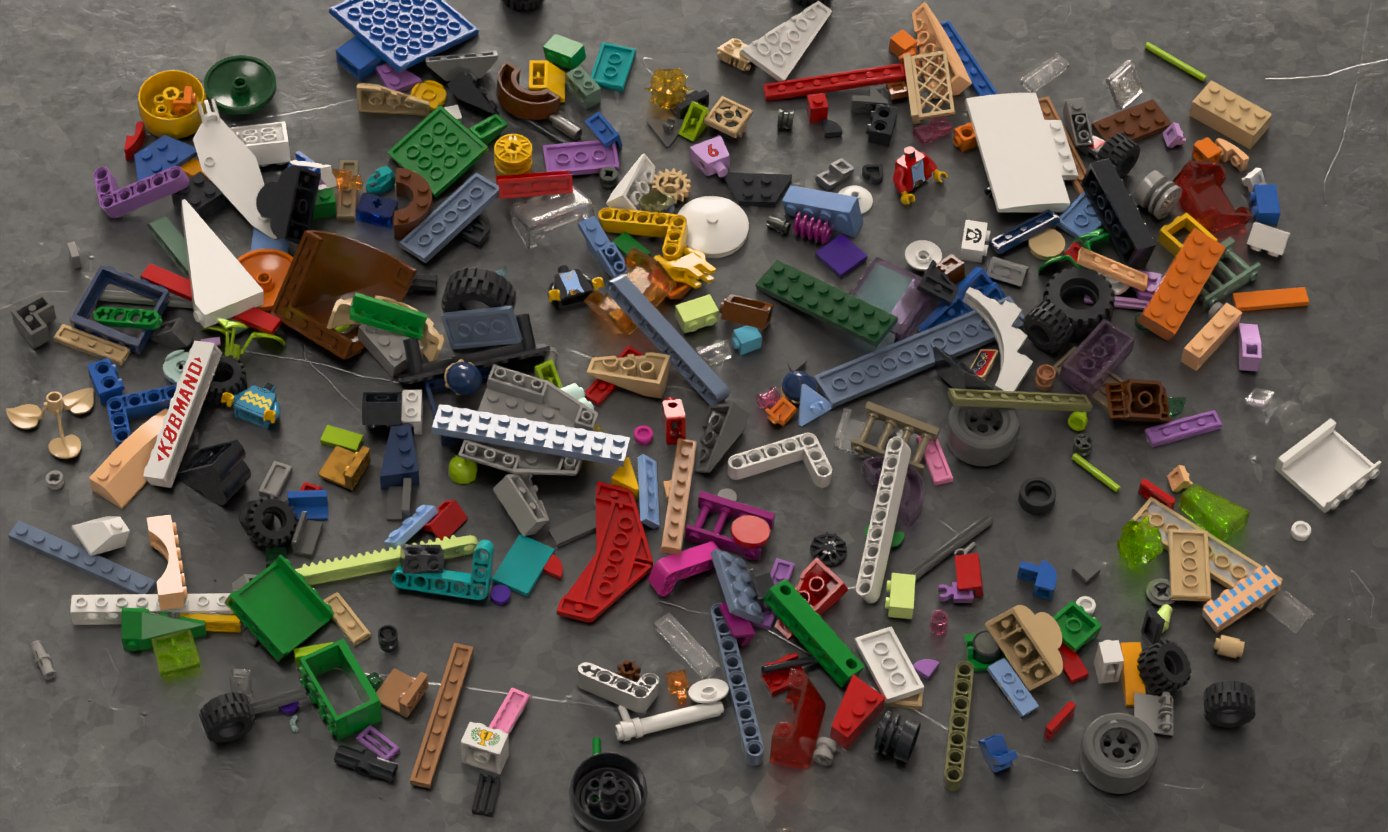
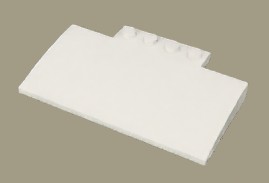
M1008 93L966 98V107L997 211L1045 212L1051 210L1052 212L1064 213L1070 205V200L1063 180H1076L1078 172L1061 120H1044L1036 93Z

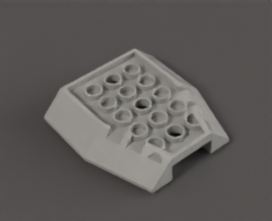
M497 365L492 367L487 381V388L478 409L480 412L507 415L520 419L525 418L527 420L564 425L578 429L582 428L589 431L594 430L598 416L596 411L551 382ZM464 440L458 457L513 474L577 475L583 463L581 459L472 440Z

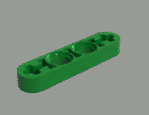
M100 307L93 315L98 324L109 327L155 330L161 326L163 321L157 311ZM124 315L121 320L116 321L117 316ZM140 316L138 321L132 322L134 317Z

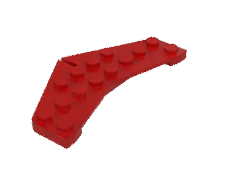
M599 481L595 491L596 554L567 595L563 596L556 615L583 622L594 621L648 574L653 566V559L632 491Z

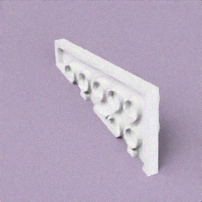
M817 1L804 9L803 12L769 31L760 39L753 41L747 47L745 46L739 53L777 81H785L832 13V10Z

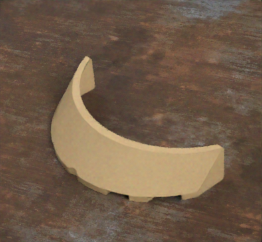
M377 295L375 296L376 299L418 311L417 309L405 303L397 302L394 299ZM341 298L336 301L327 325L328 329L342 325L363 324L349 320V307L353 298L346 300ZM427 318L423 327L422 341H419V345L424 347L423 354L430 362L438 359L444 337L433 327L434 323Z

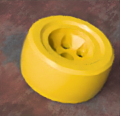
M168 70L151 76L143 83L138 94V111L145 128L150 133L160 138L166 135L174 139H180L198 131L202 120L197 103L193 105V111L187 115H172L174 112L173 100H184L185 86H192L197 102H201L204 115L207 114L204 106V101L207 100L202 84L196 77L184 71Z

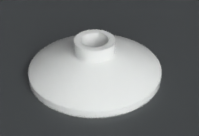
M848 186L838 193L858 197L861 214L868 212L872 207V195L863 187Z
M919 240L911 243L906 248L905 259L911 267L926 271L932 260L936 263L942 260V252L936 244L926 240Z
M705 679L693 684L689 688L688 694L690 699L695 702L712 703L724 698L729 692V687L723 680Z

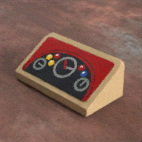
M980 349L970 369L985 381L998 358L999 350Z

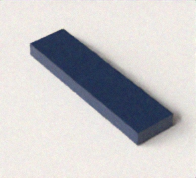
M1047 210L991 239L989 247L998 254H1001L1060 223V218L1051 210Z

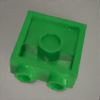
M1073 600L1053 617L1060 627L1062 643L1074 653L1084 644L1087 645L1100 633L1102 627L1096 618L1091 617L1081 605H1077Z

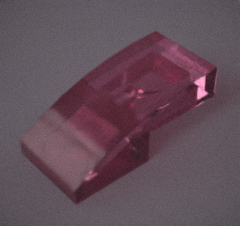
M946 116L931 118L926 125L915 127L912 133L923 145L949 133L954 129V126Z

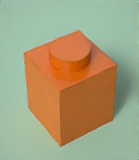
M902 29L890 38L889 50L897 57L905 52L913 50L917 52L918 41Z

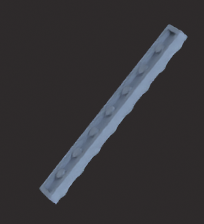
M18 520L8 534L9 539L131 594H150L156 585L155 580L99 555L90 556L85 549Z

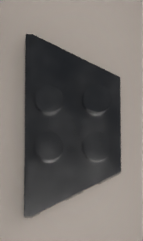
M728 172L726 176L722 177V180L726 181L728 190L735 197V201L739 206L775 207L779 198L784 194L787 185L792 182V174Z

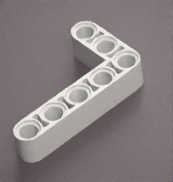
M803 433L731 456L728 460L727 473L731 479L739 480L803 460L815 485L824 488L831 483L832 467L817 437L812 433Z

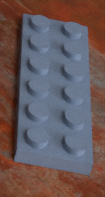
M475 173L399 242L401 248L427 263L499 197L498 185Z

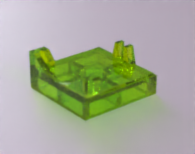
M191 629L151 638L160 677L175 674L176 677H179L180 672L185 676L187 670L200 667Z

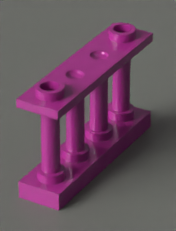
M701 491L698 497V508H701L700 514L694 526L686 525L685 538L702 544L713 541L721 550L744 556L749 560L759 561L761 547H742L734 541L733 537L729 538L720 534L727 517L737 519L748 515L763 519L769 525L770 530H772L775 513ZM708 512L720 514L713 532L702 529Z

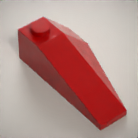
M817 557L802 572L795 588L819 615L833 606L848 591L845 583ZM778 618L775 628L790 640L795 635Z

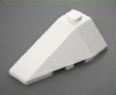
M645 153L640 156L611 193L606 202L609 208L642 211L639 206V200L644 194L649 193L655 175V166Z

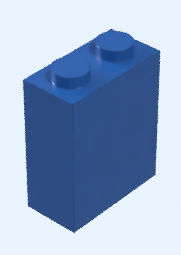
M356 36L336 49L337 62L359 81L375 72V67L387 63Z

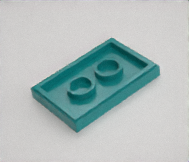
M602 42L590 77L601 88L624 92L636 56V49Z
M519 534L494 574L492 582L498 585H505L509 590L528 597L543 573L544 566L552 554L554 555L555 549Z

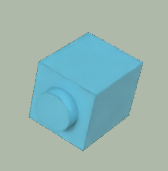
M746 325L733 330L731 343L740 355L761 348L762 336L757 328Z

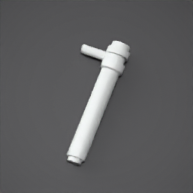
M716 701L641 719L639 717L631 719L627 708L620 705L618 710L623 721L615 725V733L618 741L623 740L625 742L631 740L632 737L637 739L645 734L720 716L721 713H724V708L721 701Z

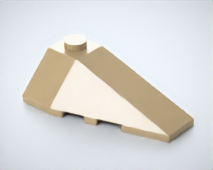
M360 83L357 85L358 111L415 116H428L430 114V102L378 84Z

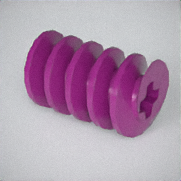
M798 212L793 224L795 235L798 236L801 233L802 238L808 235V240L815 238V242L821 240L823 245L827 244L830 240L834 223L831 227H828V221L821 225V219L815 223V217H812L809 221L807 214L801 218V212Z

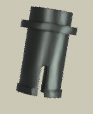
M771 215L766 222L767 227L779 230L782 234L788 233L791 228V223L788 220L783 221Z

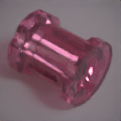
M770 387L768 391L756 394L755 398L758 406L764 410L768 405L774 402L777 403L780 400V394L775 387Z
M939 609L931 614L929 629L933 634L942 635L946 632L949 619L946 611Z

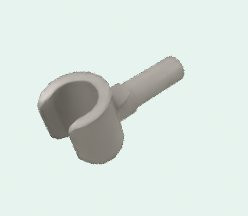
M972 542L965 549H957L955 556L968 554L976 546V543Z

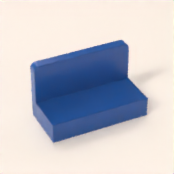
M600 112L584 121L585 125L605 148L614 142L619 147L622 146L620 135Z
M327 490L287 491L289 507L293 505L295 508L293 513H297L298 516L295 519L296 521H299L302 511H307L308 520H328Z

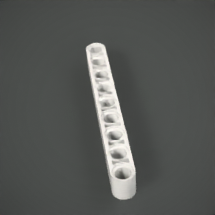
M897 436L891 438L886 447L856 584V592L867 603L876 602L881 594L911 455L910 447L902 438Z

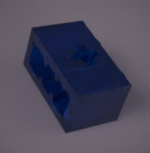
M362 193L356 207V219L360 222L392 229L394 225V211L398 210V201L374 194Z

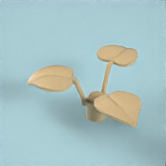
M93 387L78 390L65 395L63 398L59 392H50L46 396L47 402H44L42 412L38 406L33 404L6 408L10 422L20 429L36 427L38 420L43 419L48 408L51 414L57 416L61 437L50 441L48 446L49 452L58 458H74L80 453L81 441L75 435L64 437L60 413L63 408L66 411L70 409L73 414H84L90 411L94 405Z

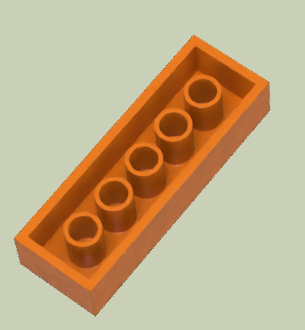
M1194 228L1187 236L1137 322L1169 342L1176 334L1226 247Z

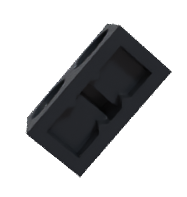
M877 104L875 111L872 110L870 121H872V124L867 126L868 142L890 146L898 108Z
M401 545L400 565L403 573H443L444 553L441 545Z

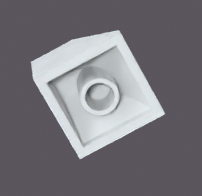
M105 516L72 525V530L90 556L125 547L130 531L121 517Z

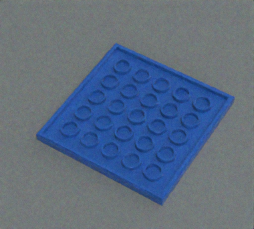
M346 0L329 9V13L398 73L424 61L425 57H432L479 33L477 27L444 0Z

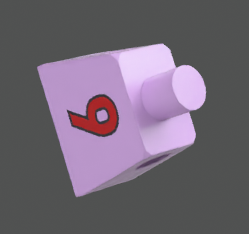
M721 136L690 147L691 162L706 176L715 173L719 177L727 175L728 168L730 167V156Z

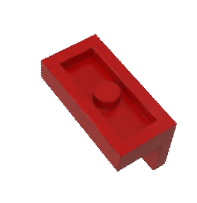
M445 500L437 508L438 513L422 527V530L424 532L432 531L442 541L445 536L449 538L468 517L456 500Z
M972 553L955 556L958 590L974 589L976 597H983L979 554Z

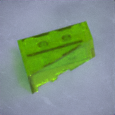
M1196 483L1181 494L1178 505L1202 529L1208 531V533L1221 541H1225L1245 526L1251 512Z

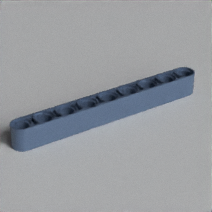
M620 274L606 282L605 289L610 297L662 354L670 355V362L709 405L719 404L729 397L730 391L726 384L627 276Z
M716 603L712 606L710 614V624L724 679L729 687L728 695L744 759L748 765L757 766L763 760L764 751L737 640L732 637L719 608L721 603Z

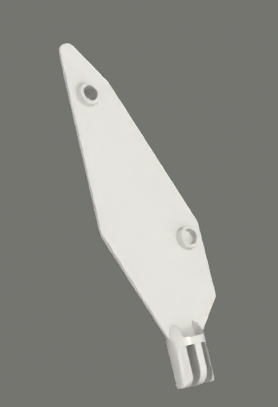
M214 98L211 99L214 112H211L208 100L204 101L207 113L205 115L201 102H197L202 123L193 138L202 172L223 192L224 196L253 227L272 239H278L271 230L270 219L262 218L256 207L257 195L264 186L256 157L220 118Z

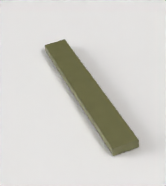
M950 388L947 392L953 406L1091 412L1093 407L1087 396L1081 394Z

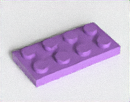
M599 140L543 145L546 172L569 170V174L583 175L600 173L604 167H613L619 171L615 142L607 148Z

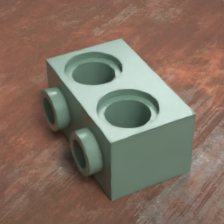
M581 66L566 73L567 90L586 110L601 102V88Z

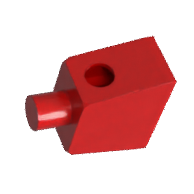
M672 397L666 398L662 402V423L666 445L677 444L678 438L685 439L686 417L682 401ZM671 422H675L677 427L673 429Z

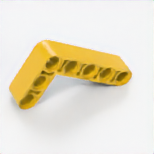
M603 208L599 211L598 217L603 231L621 234L626 232L631 235L665 238L662 248L663 258L668 261L682 258L688 236L687 219L685 216L618 208Z

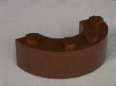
M508 61L501 66L498 73L496 96L505 110L517 118L531 120L549 119L551 114H558L559 96L549 89L529 91L519 85L521 70Z
M396 168V194L411 202L408 207L394 211V238L403 239L433 212L432 191L428 182L418 173L406 168Z

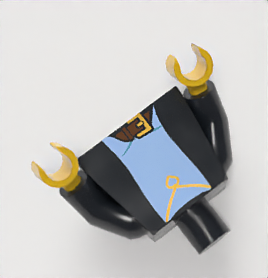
M562 265L558 268L559 274L554 275V282L550 284L547 295L549 302L557 300L558 308L561 310L593 301V289L597 291L599 287L604 288L605 285L602 277L592 279L588 275L583 274L580 269L569 271L567 265Z

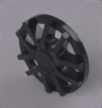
M826 532V534L814 537L810 546V554L813 559L822 554L819 559L826 566H835L846 557V542L837 534H828ZM828 558L830 562H825L823 560Z

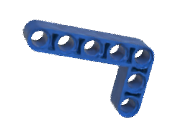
M176 385L116 396L107 401L108 416L115 448L131 435L128 420L155 415L165 408L169 409L170 401L176 391Z

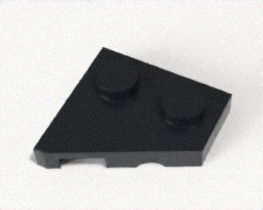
M478 215L457 236L481 246L489 236L490 229L482 222L481 217Z
M932 260L917 290L950 307L959 289L949 280L945 272H940L936 267L937 263Z

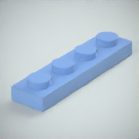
M642 454L637 457L640 521L655 529L660 526L657 463L655 460Z

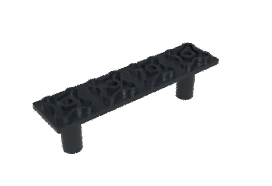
M529 313L516 315L522 336L520 343L507 344L423 363L418 337L405 339L403 344L409 372L396 376L399 381L405 382V384H412L434 379L437 374L444 376L446 368L460 359H463L464 362H471L475 366H479V368L507 363L511 358L521 360L544 355L547 350H550V346L545 343L535 344Z

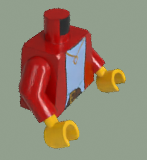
M906 147L904 155L896 160L895 172L892 178L899 194H902L901 202L904 205L915 202V196L907 193L930 178L932 172L936 182H942L940 175L943 178H948L946 172L938 171V166L924 152L915 150L914 147Z

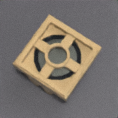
M721 96L705 117L704 124L715 128V131L720 136L734 138L738 136L741 138L743 132L747 129L748 120L753 115V110Z

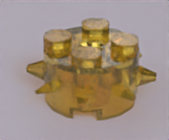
M658 68L651 77V87L644 88V90L651 92L650 102L658 103L661 108L671 109L676 108L678 103L686 100L687 91L693 90V88L686 86L688 77L683 74L681 69Z

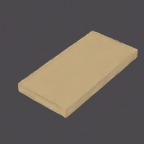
M1168 529L1171 600L1209 602L1211 600L1208 531Z

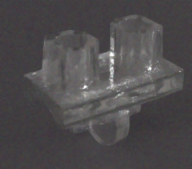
M717 339L709 347L700 346L696 348V353L708 366L717 364L720 367L724 364L723 360L732 357L729 347L730 342L727 339L724 341Z

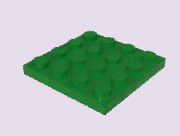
M439 105L387 153L402 168L421 175L430 185L432 195L437 198L485 155L489 148L445 108Z

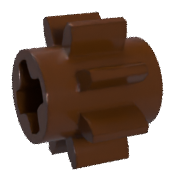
M624 660L622 665H617L618 671L616 674L632 681H639L641 667H636L635 661Z

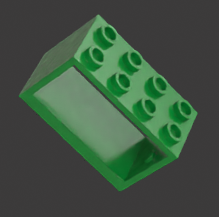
M344 638L300 658L301 667H298L301 675V685L309 690V698L313 705L317 704L319 716L328 723L327 729L331 736L335 735L336 739L340 741L366 729L369 725L372 726L382 721L380 699ZM341 666L363 704L337 716L315 677Z

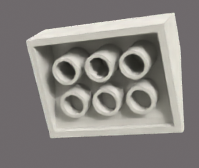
M285 122L230 128L254 154L259 167H265L274 163L283 165L291 161Z

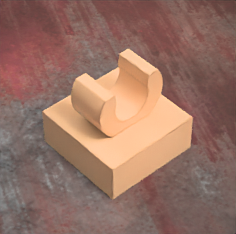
M1178 465L1167 475L1173 492H1179L1193 484L1189 480L1190 475L1187 473L1185 466Z

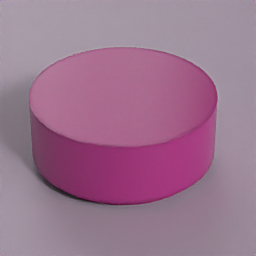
M645 425L638 426L634 430L635 442L640 445L649 444L653 440L652 429Z

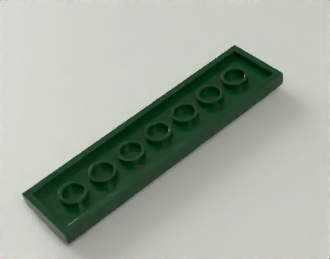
M776 260L755 284L757 290L875 347L880 344L898 323L897 316L779 260Z

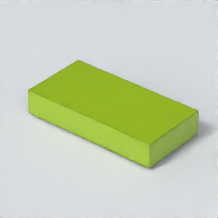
M327 425L320 439V444L334 448L339 446L356 453L364 437L362 434Z

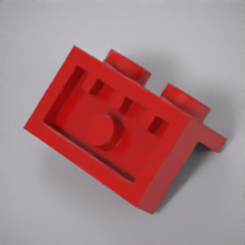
M797 653L787 654L775 662H768L765 665L795 660L799 656ZM802 667L763 674L761 671L760 675L771 696L802 684L808 678Z

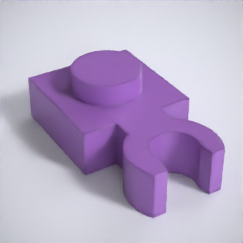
M952 582L951 587L944 584L938 587V592L946 593L939 595V601H947L949 598H953V603H973V589L959 591L957 582Z

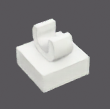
M1255 168L1252 172L1247 173L1245 178H1242L1243 185L1248 187L1249 192L1253 191V187L1256 184H1266L1262 169Z

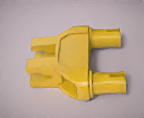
M686 244L682 258L668 261L661 257V255H658L652 260V264L662 270L664 276L673 281L687 283L695 289L702 285L701 282L697 281L699 279L708 284L714 281V277L709 274L715 273L716 268L706 262L703 252L693 250Z

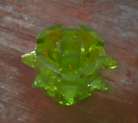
M1145 516L1141 522L1132 519L1121 528L1120 531L1123 533L1120 536V541L1117 540V549L1120 557L1128 559L1130 568H1133L1137 562L1146 565L1153 561L1158 554L1162 553L1164 546L1158 527L1150 525L1148 516Z

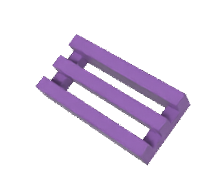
M371 725L356 737L357 743L365 749L375 752L379 758L389 761L395 757L396 753L400 752V748ZM370 732L373 736H375L382 743L388 746L391 749V751L382 746L381 743H379L377 740L373 739L370 735H368V733Z

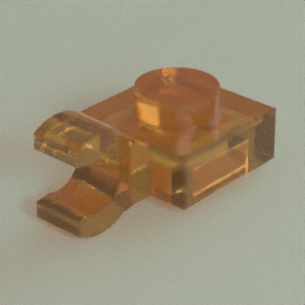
M333 168L332 174L337 181V186L333 188L348 189L350 185L354 189L362 190V176H353L349 170Z
M686 670L665 673L669 693H676L678 705L685 704L686 691L689 690Z

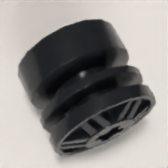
M887 711L875 735L874 751L879 753L883 745H885L883 754L887 756L890 750L894 748V759L907 763L914 750L921 722L908 718L902 726L900 725L901 715L897 714L892 722L893 712Z

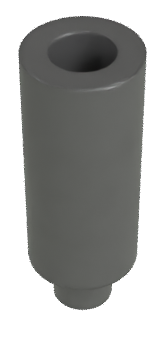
M550 115L549 120L552 121L554 127L574 140L580 138L583 132L580 127L561 115Z

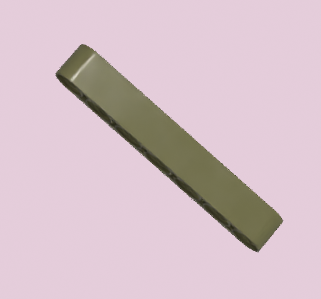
M961 661L956 665L953 681L943 786L950 792L960 789L964 771L974 667L968 661Z

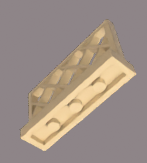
M946 50L911 56L910 53L903 54L913 124H919L920 120L955 114ZM943 57L944 61L940 66L933 62L936 58ZM923 60L927 63L921 69L916 66L915 61ZM930 65L936 68L932 75L925 71ZM940 71L946 74L942 81L935 77ZM922 74L928 77L924 84L918 81ZM932 80L938 83L934 90L928 87ZM942 86L948 89L944 96L937 93ZM924 89L931 93L926 99L920 96ZM934 95L941 99L936 106L929 102ZM943 102H946L950 105L951 109L942 110L939 107ZM926 105L933 108L930 113L922 114V109Z

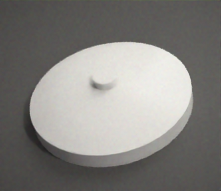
M718 196L699 197L685 204L678 212L679 215H683L687 219L688 236L686 245L693 250L703 252L705 258H721L731 255L739 250L747 240L749 231L748 218L743 209L729 199Z

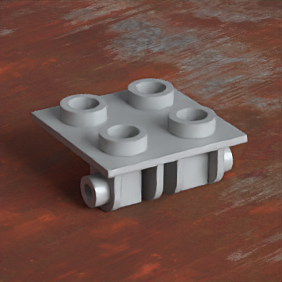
M1163 692L1161 696L1134 693V717L1145 722L1153 733L1173 736L1172 696L1169 692Z

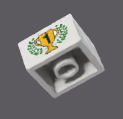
M469 722L461 740L462 763L500 775L509 756V734L500 729L488 728L482 723Z

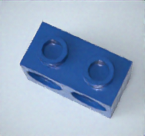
M109 358L87 365L90 380L101 405L107 403L112 397L123 395L122 390L125 389L121 378H117L116 375H119L115 364H111Z

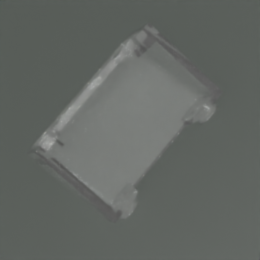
M573 185V193L536 196L523 202L515 203L511 207L509 214L516 230L527 248L530 249L537 246L536 240L539 237L541 239L545 238V231L575 220L578 224L587 218L595 216V205L591 199Z

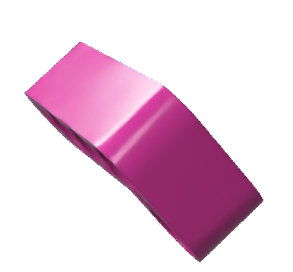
M712 541L681 551L680 555L672 554L663 557L655 563L648 582L659 596H665L672 591L676 581L715 568L710 553L715 548L720 549Z

